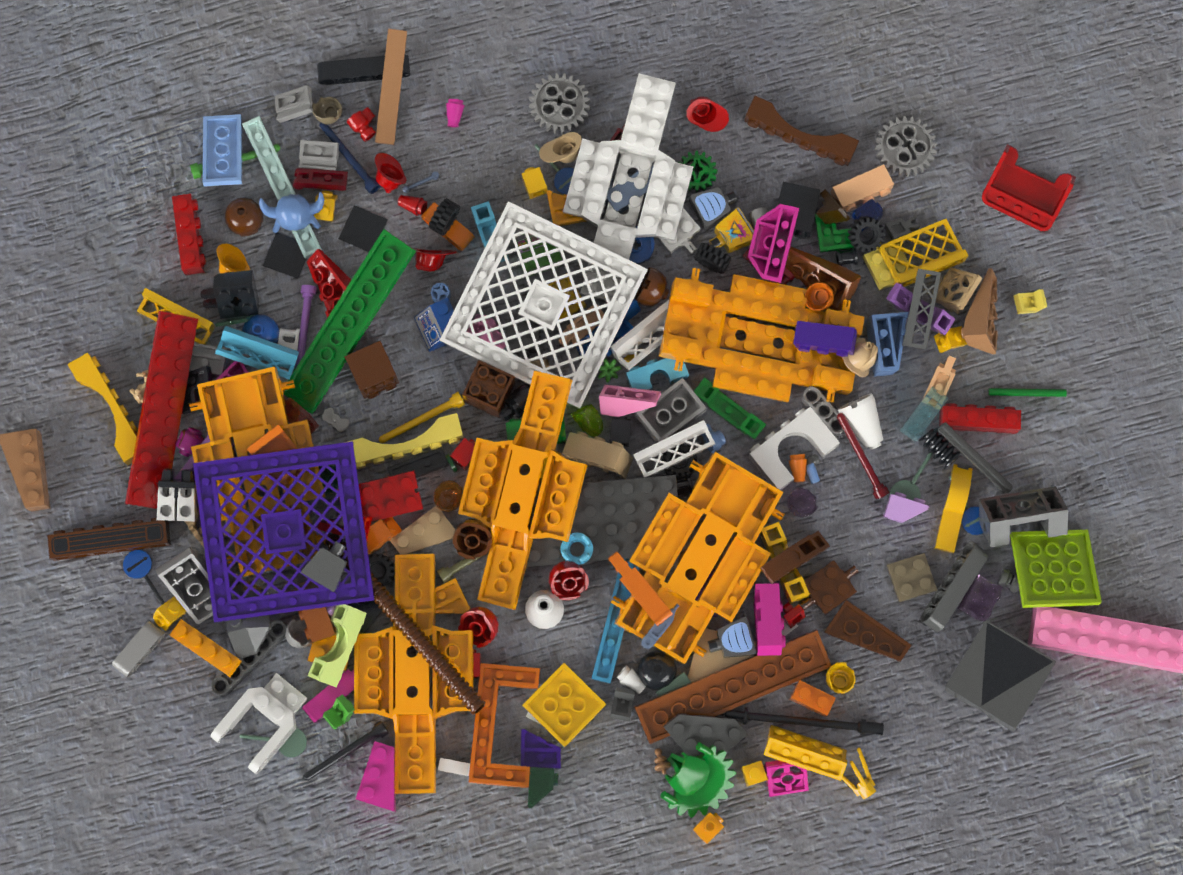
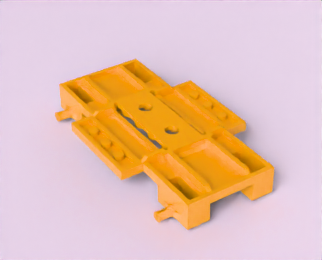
M692 268L691 279L676 277L672 282L659 357L676 360L675 371H682L683 362L715 368L712 385L714 388L787 403L790 399L792 384L816 387L819 390L828 391L826 401L831 403L834 402L835 393L848 395L852 392L855 373L847 368L843 357L832 352L825 355L819 354L815 350H810V352L799 351L793 344L795 331L792 329L778 328L773 325L759 324L735 317H725L726 314H734L796 327L797 321L854 327L859 338L862 335L865 317L849 312L850 300H843L842 310L840 311L826 309L824 312L813 311L805 308L807 298H805L804 294L807 289L733 274L730 291L725 292L713 289L714 285L699 281L700 269L696 270V268ZM739 330L744 331L746 334V338L743 341L738 340L735 336ZM780 338L783 341V347L775 348L773 340ZM720 347H722V348H727V349H732V350H737V351H742V352H746V353H751V354H756V355H761V356H766V357H771V358H775V359H770V358H765V357L750 355V354H746V353H741V352H736V351L721 349Z
M276 367L197 384L201 401L190 403L189 406L193 407L190 408L191 412L203 409L210 442L191 447L194 463L234 458L232 437L237 456H248L247 447L262 437L266 429L269 431L277 424L281 426L298 449L314 447L308 420L288 424L283 395L284 390L295 388L294 380L282 382ZM319 467L309 468L316 474L319 472ZM305 471L300 480L309 485L314 476ZM263 474L249 477L258 482ZM266 476L260 485L266 486L269 491L274 483ZM290 476V479H291V480H290L287 484L284 485V486H286L287 488H289L290 485H291V484L293 483V481L295 480V479H293L291 476ZM240 477L229 480L237 485L240 482ZM248 479L244 481L245 491L249 493L255 485ZM318 479L311 487L318 494L324 489L323 483ZM217 480V487L223 480ZM226 482L220 491L229 496L235 487ZM297 482L291 491L300 497L306 488ZM276 486L271 494L280 500L278 486ZM237 490L231 499L240 505L245 498L244 494ZM255 490V492L251 495L253 498H255V499H256L257 501H259V502H260V501L262 500V498H263V497H260V496L257 494V491H256V490ZM308 491L303 500H314L317 496ZM218 493L221 507L226 499ZM290 493L285 498V504L290 508L297 501ZM269 496L263 505L271 511L277 501ZM248 499L250 512L252 513L257 504ZM228 502L223 511L232 516L237 507ZM300 502L294 510L302 509L303 516L308 507ZM280 504L274 513L289 510ZM260 507L254 516L262 522L261 514L269 513ZM240 510L234 519L243 525L249 516ZM221 513L222 521L228 520V518ZM308 514L305 519L313 525V522L310 519V515ZM251 519L246 528L254 533L260 524ZM231 522L229 526L231 534L234 536L240 527ZM303 522L306 536L311 527ZM262 528L256 536L264 541ZM242 530L237 539L246 544L251 535ZM314 530L308 539L317 545L323 536L317 535ZM254 538L248 547L257 553L263 544ZM234 541L235 555L237 556L243 547ZM306 542L307 549L300 551L308 556L314 547ZM264 548L259 556L268 562L273 554H266V549ZM245 550L240 559L248 564L254 556ZM318 550L315 551V553L312 555L310 559H312L315 556ZM293 551L280 552L287 559L293 553ZM296 553L291 562L295 565L304 562L305 558ZM227 556V560H228V559H233V560H234V558H232L231 556ZM276 556L271 565L279 569L285 561ZM256 559L251 568L259 573L265 564ZM238 562L240 573H242L245 567ZM268 567V568L265 570V572H266V571H270V570H272V569ZM248 570L243 577L253 575L254 573Z
M717 452L711 455L709 461L704 466L695 460L692 461L689 467L698 471L699 476L689 498L684 502L670 493L667 494L628 561L645 571L644 579L669 609L674 608L676 604L679 605L673 622L656 641L654 646L682 664L686 663L692 651L701 657L706 653V649L697 645V642L714 613L730 622L733 621L762 571L760 568L766 564L771 555L770 552L756 545L755 541L770 515L780 521L785 515L775 509L784 492ZM705 514V519L691 540L668 583L664 582L699 519ZM735 532L736 535L734 536L732 542L730 543L728 549L723 555L713 575L708 581L698 601H696L695 599L698 593L703 587L705 581L707 580L717 560L722 554L732 534ZM709 534L716 537V543L713 546H709L705 542V538ZM688 569L696 571V578L694 580L686 578L685 573ZM632 594L625 602L614 596V600H611L610 603L621 608L614 624L642 639L654 625L653 620Z

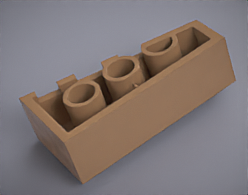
M37 429L0 434V445L25 508L31 512L50 509L41 432Z

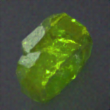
M592 404L582 406L572 413L574 421L589 436L595 437L602 433L603 420Z

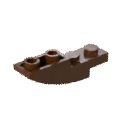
M817 531L793 544L764 564L760 569L770 583L773 584L799 568L805 562L827 550L830 545L821 533Z

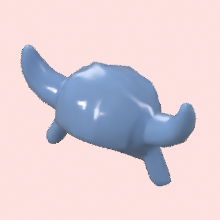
M322 192L319 193L318 199L314 203H309L300 194H290L282 197L276 207L268 206L263 198L259 200V206L264 215L276 219L272 230L274 233L279 231L280 226L289 231L304 229L310 223L316 229L321 227L314 214L319 213L323 208L324 196Z

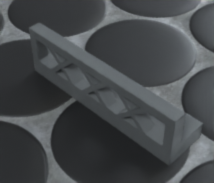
M918 269L903 345L927 349L941 272ZM926 274L936 276L935 284L930 288L925 285ZM928 292L932 297L931 304L924 308L921 303L922 295ZM924 311L928 316V322L920 326L917 322L918 315ZM921 331L924 335L923 345L913 343L915 333Z

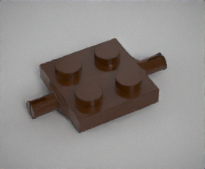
M833 560L804 581L810 595L800 603L801 607L805 610L814 604L826 615L857 593L849 578L859 571L857 569L854 570L856 567L853 565L844 572Z

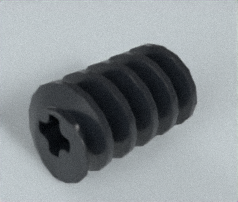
M938 428L931 429L918 441L925 440L923 447L931 446L928 453L936 452L933 458H941L938 464H946L943 469L945 470L958 459L961 452H953L955 447L953 445L948 446L950 442L943 440L944 436L942 434L938 435Z

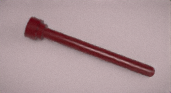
M839 413L837 419L873 485L872 493L875 499L886 496L890 493L887 486L880 483L845 415Z

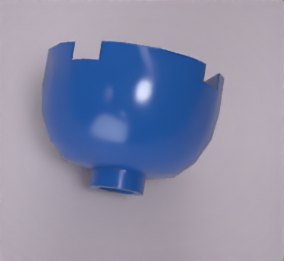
M267 315L251 316L242 326V332L276 344L278 343L279 326Z

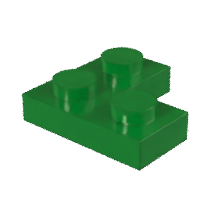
M815 214L814 218L820 253L855 248L848 239V236H850L848 230L851 229L837 230L836 223L825 224Z

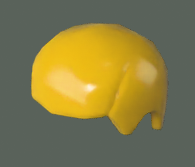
M836 662L828 669L826 683L833 692L844 694L854 687L856 681L854 670L848 667L847 663Z

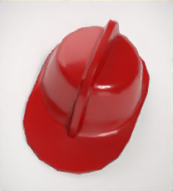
M701 96L694 100L692 99L686 110V116L691 123L710 132H718L724 129L729 121L727 110L708 97Z
M376 154V182L384 188L385 192L390 193L392 190L397 189L400 184H405L407 179L400 163L389 154Z
M413 248L416 250V269L429 272L438 270L442 266L446 255L457 253L456 250Z

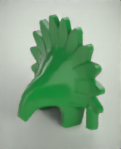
M699 742L696 745V750L703 754L695 757L682 752L681 754L684 757H680L672 753L667 759L676 773L673 777L668 774L665 775L666 780L674 789V795L663 791L660 797L669 803V809L678 806L677 813L679 816L688 810L689 816L693 818L698 809L705 816L709 806L714 809L719 808L718 799H728V795L724 790L734 787V784L728 779L735 776L736 772L733 769H728L733 764V760L731 758L724 759L726 756L725 750L716 753L715 745L707 747Z

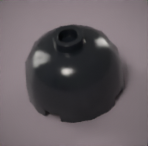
M663 651L646 653L638 664V676L646 688L651 690H660L667 687L677 674V666L674 659Z

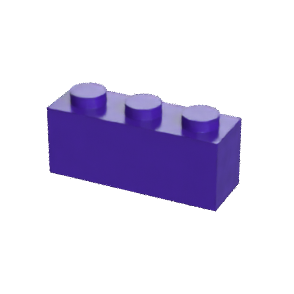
M797 321L793 344L802 352L815 350L819 354L827 355L829 352H832L841 357H848V355H854L857 331L854 327Z

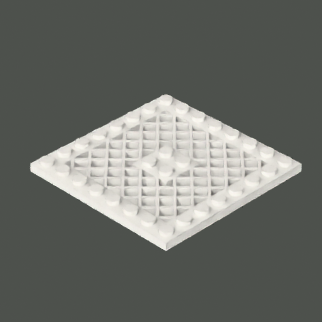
M508 201L440 341L484 363L514 375L515 378L531 385L534 371L555 375L548 370L557 368L560 377H573L567 403L580 409L648 269ZM517 228L522 230L521 232L515 233ZM525 234L528 244L518 247L515 237ZM528 234L540 240L531 242ZM511 240H513L515 248L507 250ZM543 243L545 252L535 255L533 246ZM546 243L557 248L548 251ZM530 247L532 257L522 259L519 250ZM560 251L563 261L553 264L550 254ZM563 251L575 257L566 259ZM517 252L520 261L509 264L507 255ZM504 256L506 266L498 268ZM547 256L550 265L540 268L537 259ZM534 260L537 270L527 273L524 263ZM577 260L580 269L570 272L568 263ZM581 260L592 265L583 268ZM564 264L567 274L557 276L554 267ZM521 265L524 274L514 277L511 268ZM595 268L598 278L588 281L585 271ZM598 268L610 274L601 276ZM508 269L511 278L501 281L498 272ZM552 269L554 278L544 281L542 271ZM539 273L541 281L535 279L531 285L528 276ZM582 273L585 282L575 285L572 276ZM495 274L498 283L489 285ZM569 277L572 287L562 290L559 280ZM612 277L615 286L605 289L603 280ZM616 277H618V278L621 279L619 285H618V282H617ZM526 278L529 287L518 290L516 280ZM556 281L559 290L547 284ZM599 281L602 291L593 294L589 284ZM513 282L515 291L505 294L502 285ZM500 286L503 296L492 299L489 289ZM587 286L589 295L579 298L577 288ZM573 290L576 300L568 302L570 295L565 292ZM616 290L610 302L607 293ZM487 291L490 300L481 303V300L485 292ZM529 291L523 302L520 293ZM604 294L607 304L597 307L594 297ZM517 295L520 304L510 307L507 298ZM591 298L594 308L584 311L581 301ZM504 299L507 309L497 312L494 302ZM578 303L581 312L571 315L568 306ZM491 304L494 313L484 316L481 307ZM608 307L601 319L598 310ZM520 308L518 315L523 318L514 320L511 311ZM565 308L568 317L559 320ZM477 309H478L479 312H480L481 317L478 318V319L472 320L473 317H474V315H475V313H476V311H477ZM595 311L598 321L588 324L585 314ZM509 312L511 322L501 325L498 315ZM583 316L585 326L575 328L573 319ZM496 317L499 326L488 329L485 320ZM526 320L529 330L519 333L516 324ZM529 320L541 326L532 329ZM569 320L573 330L562 333L559 323ZM483 321L485 331L475 334L472 324ZM599 324L593 336L590 327ZM513 325L516 335L506 338L503 328ZM557 325L559 334L549 337L547 329L553 331ZM469 326L471 328L472 334L466 332ZM500 329L503 339L493 342L490 332ZM544 329L547 339L536 342L533 332ZM587 329L590 338L580 341L577 332ZM574 333L577 343L567 346L564 336ZM487 334L490 343L478 336ZM531 334L534 343L523 346L521 336ZM561 337L564 347L554 350L551 341ZM518 338L520 348L510 351L507 341ZM504 342L505 345H506L507 351H506V350H503V349H501V348H499V347H497V346H495V345ZM548 342L551 352L541 355L538 345ZM591 342L584 354L582 344ZM535 346L538 356L528 359L525 349ZM578 346L582 356L572 359L568 349ZM522 351L525 360L513 353ZM566 351L568 360L558 363L556 353ZM553 355L555 365L546 368L542 358ZM539 359V360H540V363H541V365H542V368H540V367H538V366H536V365H534V364H532V363H530V362ZM582 359L576 371L573 362ZM570 363L573 373L563 376L560 366Z

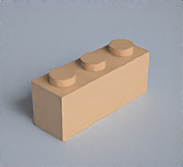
M883 164L832 187L831 195L844 211L850 212L857 208L856 205L861 203L865 205L872 202L874 197L888 195L891 193L894 183Z

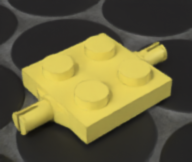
M877 246V250L863 255V259L880 291L887 287H893L895 281ZM892 247L885 249L889 256H896L897 249ZM900 251L897 259L908 262L904 252ZM896 263L894 268L897 274L905 271L906 266Z

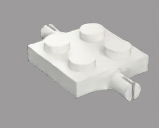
M683 208L675 240L671 241L659 237L658 239L671 254L683 246L693 254L697 248L691 242V239L701 228Z

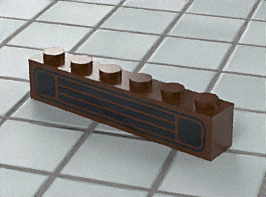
M152 518L151 522L135 520L129 525L113 523L112 527L104 528V525H96L90 530L75 528L73 532L65 533V530L54 531L52 535H47L49 558L53 561L171 546L169 522Z

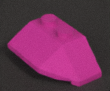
M779 204L776 208L757 219L748 258L762 279L781 283L799 208Z

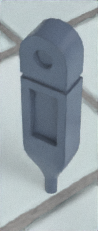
M678 604L670 609L673 615L659 626L654 623L647 634H645L641 640L643 648L649 649L653 647L671 625L675 612L679 607Z

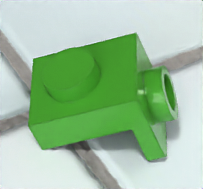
M342 694L336 698L333 707L324 712L323 717L333 729H337L350 720L355 709L352 702Z

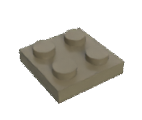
M925 553L886 565L899 603L937 591Z

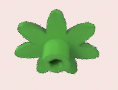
M604 359V366L600 367L599 370L602 372L598 378L605 377L608 383L611 376L616 379L618 378L616 371L621 370V367L615 366L616 359H613L610 364L607 359Z

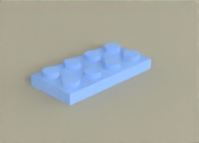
M241 114L204 116L203 185L242 184Z

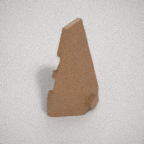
M992 268L988 269L968 311L964 327L961 328V335L963 339L965 338L968 346L990 354H996L998 331L995 330L994 320H997L994 302H997V277Z

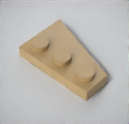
M436 505L392 538L390 542L400 555L411 554L453 539L455 528Z

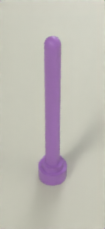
M312 285L301 286L304 302L297 350L299 355L295 369L305 354L311 300L314 299L317 287Z

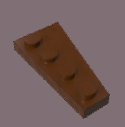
M845 600L824 631L825 634L899 662L902 661L912 646L847 600Z

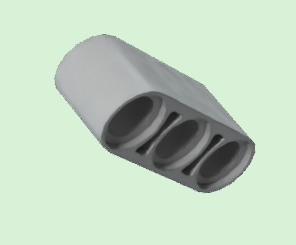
M816 387L806 388L802 395V402L807 409L811 407L835 437L840 436L844 431L842 426L839 431H835L831 427L832 423L840 424L837 419L839 413L830 402L826 401L825 396ZM813 393L816 396V400L809 401L806 394ZM826 408L829 414L822 416L819 413V409Z
M148 621L115 658L112 666L126 678L130 677L160 643L165 633L151 621Z

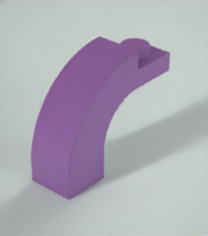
M895 283L886 299L895 305V308L899 311L910 312L913 293L901 284ZM921 300L924 308L929 305V303ZM935 307L931 330L946 335L955 318L945 310ZM924 311L918 315L917 322L921 325L928 322V316Z

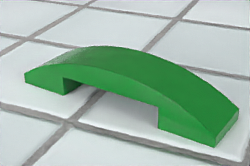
M704 377L693 391L697 397L726 422L755 440L766 424L719 391V388L712 387L713 383Z

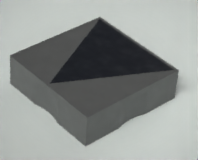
M986 620L945 686L944 691L967 705L981 710L990 719L1015 732L1056 661Z

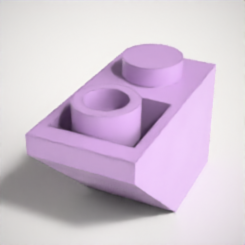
M895 492V495H889L883 517L903 523L928 510L929 506L925 505L924 500L914 498L912 501L906 499L907 495Z

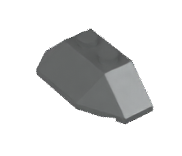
M238 582L233 590L242 596L248 587L242 582ZM257 585L253 586L261 593L264 591V589L260 588ZM250 590L245 598L259 595ZM232 593V600L239 599ZM269 615L226 621L227 632L237 658L257 654L260 649L259 647L271 629Z

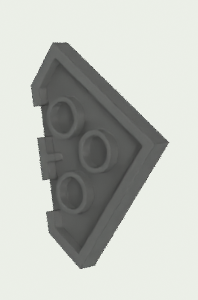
M678 713L663 726L685 753L695 757L703 754L696 750V745L699 742L707 747L715 745L716 753L721 750L727 752L748 735L735 718L729 717L721 718Z

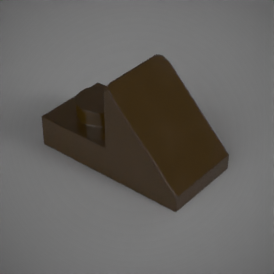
M826 189L820 193L824 199L822 201L824 206L816 214L825 224L844 222L851 219Z

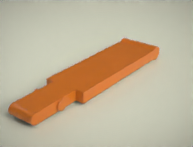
M615 552L608 558L616 568L615 570L622 576L619 580L657 626L673 615L636 567L631 569L628 562L618 552Z

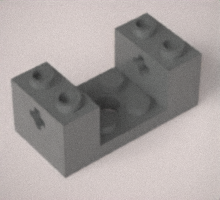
M1056 486L979 499V523L990 547L1010 544V526L1040 521L1048 538L1068 534V508Z

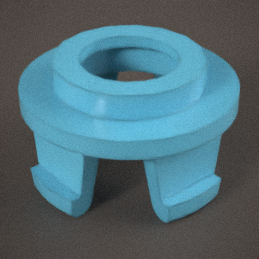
M570 533L569 541H562L561 554L565 561L582 565L591 558L593 544L590 538L583 533ZM580 542L583 544L584 553L581 556H573L571 554L570 547L573 543Z

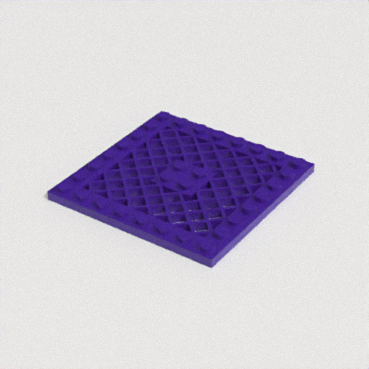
M353 441L193 463L214 623L374 600ZM333 464H335V465H336V471H335L334 469H332V468H331L330 466H328V465H333ZM323 466L317 474L309 469L311 467ZM326 468L334 473V476L328 483L319 477ZM303 469L297 477L289 472V470ZM305 471L314 476L309 485L300 480ZM282 472L278 479H275L269 473ZM286 473L295 479L289 488L280 483ZM263 474L258 482L249 477ZM266 476L275 482L269 491L260 485ZM243 477L237 485L229 480L231 478ZM336 477L338 480L339 491L335 489L333 486H331ZM246 479L255 485L249 493L240 488ZM317 479L326 485L320 494L311 488ZM217 480H223L217 487ZM226 482L235 487L229 496L220 491ZM297 482L306 488L300 497L291 491ZM277 485L286 490L280 500L271 494ZM257 488L266 493L260 502L251 496ZM328 488L337 493L331 503L322 497ZM237 490L246 496L240 505L231 499ZM308 491L317 496L311 505L303 500ZM218 493L226 499L221 507ZM289 493L297 499L291 508L282 502ZM269 496L277 501L271 511L263 505ZM339 497L341 502V510L334 506V503L337 501ZM248 499L257 504L252 513L243 508ZM320 499L329 505L322 514L313 508ZM228 502L237 507L232 516L223 511ZM300 502L308 507L303 516L302 509L294 510ZM280 504L289 510L274 513ZM260 507L269 513L261 514L262 522L254 516ZM331 507L340 513L334 522L325 517ZM240 510L249 516L243 525L234 519ZM311 510L320 516L314 525L305 519ZM221 513L228 518L224 526L222 525ZM341 517H343L344 530L336 525ZM251 519L260 524L254 533L246 528ZM322 519L331 524L325 534L316 528ZM231 522L240 527L234 536L225 530ZM303 522L311 527L306 536ZM335 527L342 533L337 542L340 543L344 537L346 539L347 550L343 551L345 555L342 558L346 559L348 556L350 570L346 567L344 569L348 574L342 582H339L335 592L306 575L304 576L308 580L300 587L293 580L299 572L301 573L306 563L311 560L310 558L315 551L321 549L319 546L325 538L334 545L335 541L328 537V534ZM262 528L264 541L256 536ZM242 530L251 535L246 544L237 539ZM314 530L323 536L317 545L308 539ZM224 534L231 538L230 542L226 545V547ZM254 538L263 544L257 553L248 547ZM234 541L243 547L237 556L228 550ZM306 542L314 547L308 556L300 551L307 549ZM264 548L266 549V554H273L268 562L259 556ZM245 550L254 556L248 564L240 559ZM293 551L288 559L281 555L280 552ZM226 553L234 558L229 566ZM296 553L305 558L300 567L291 562ZM276 556L285 561L280 570L271 565ZM256 559L265 564L259 573L251 568ZM237 561L245 567L239 576L231 570ZM288 564L297 570L291 579L282 573ZM268 567L277 573L271 581L262 576ZM248 570L256 575L251 584L242 579ZM229 573L236 578L232 586L230 585ZM279 575L288 581L282 590L273 584ZM351 577V583L344 584ZM259 578L268 584L262 593L253 587ZM239 581L248 587L242 596L233 590ZM310 581L319 587L305 589ZM290 584L298 589L297 591L285 592ZM270 587L279 592L276 594L265 595ZM250 590L259 595L245 598ZM232 593L239 599L232 600Z

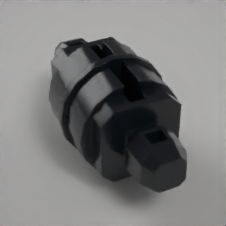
M529 384L521 385L505 400L507 407L500 412L502 419L507 421L514 415L519 419L523 416L530 389Z

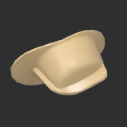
M575 132L566 133L544 144L539 151V156L545 162L559 161L571 163L578 157L582 138Z

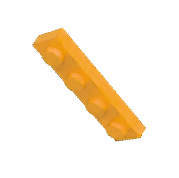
M180 619L169 634L172 638L229 677L232 676L242 662L239 658L182 619Z

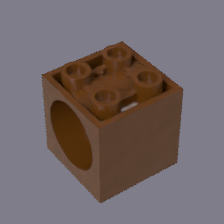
M381 341L344 356L364 399H373L379 395V392L385 389L390 391L397 387L396 384H399L397 375Z
M478 360L462 394L464 403L500 418V412L506 405L505 400L515 386L514 375Z

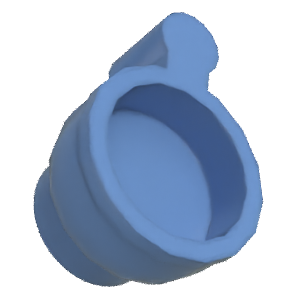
M706 424L716 444L708 448L711 453H715L721 449L722 445L726 444V440L720 430L714 432L710 425ZM706 433L701 434L705 444L710 442Z

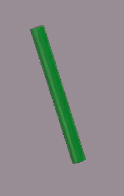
M988 388V396L1066 397L1067 395L1066 389Z

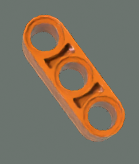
M435 202L421 216L428 225L439 206ZM454 220L449 231L442 236L460 251H463L475 238L457 220Z

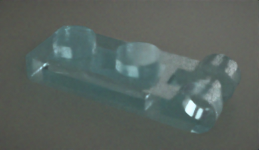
M933 386L900 429L902 433L915 442L948 400V397L944 394L940 395L936 392L937 389ZM931 398L937 401L935 406L928 403Z

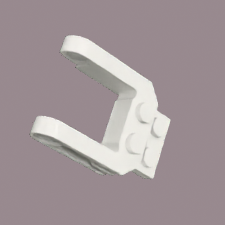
M276 673L264 688L248 689L216 726L210 737L217 743H220V740L230 729L232 730L252 705H254L269 720L280 726L248 766L252 772L258 774L296 730L295 713L308 698Z

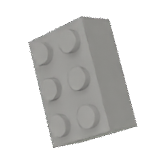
M682 378L661 394L656 406L636 412V418L653 440L658 443L682 431L706 412V407Z

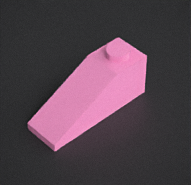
M604 385L599 395L601 415L621 417L654 407L661 396V391Z

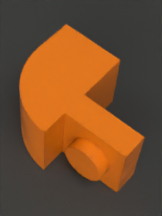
M393 517L381 519L370 526L367 540L368 555L378 551L387 541L401 533L402 529Z

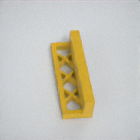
M147 288L144 289L142 293L144 299L137 309L138 313L157 322V317L154 315H157L159 311H169L173 314L197 318V329L202 328L207 333L203 340L195 337L194 342L206 345L215 329L213 322ZM148 301L155 304L157 311L151 313L144 311Z

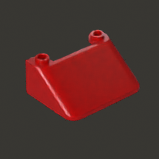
M1007 144L982 193V201L986 205L1039 231H1047L1052 227L1074 186L1076 177L1069 173H1063L1053 183L1016 165L1015 163L1019 156L1018 151L1015 147Z

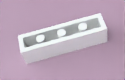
M440 758L438 771L469 776L470 763Z

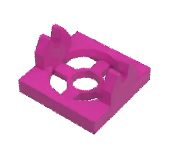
M780 760L765 762L764 768L768 779L766 781L769 797L809 791L807 769L798 767L800 772L793 773L790 771V767L795 765ZM783 768L784 772L780 776L772 777L777 769ZM786 775L793 776V778L790 781L782 780V778ZM781 782V784H783V785H785V786H779V785H776L775 783Z

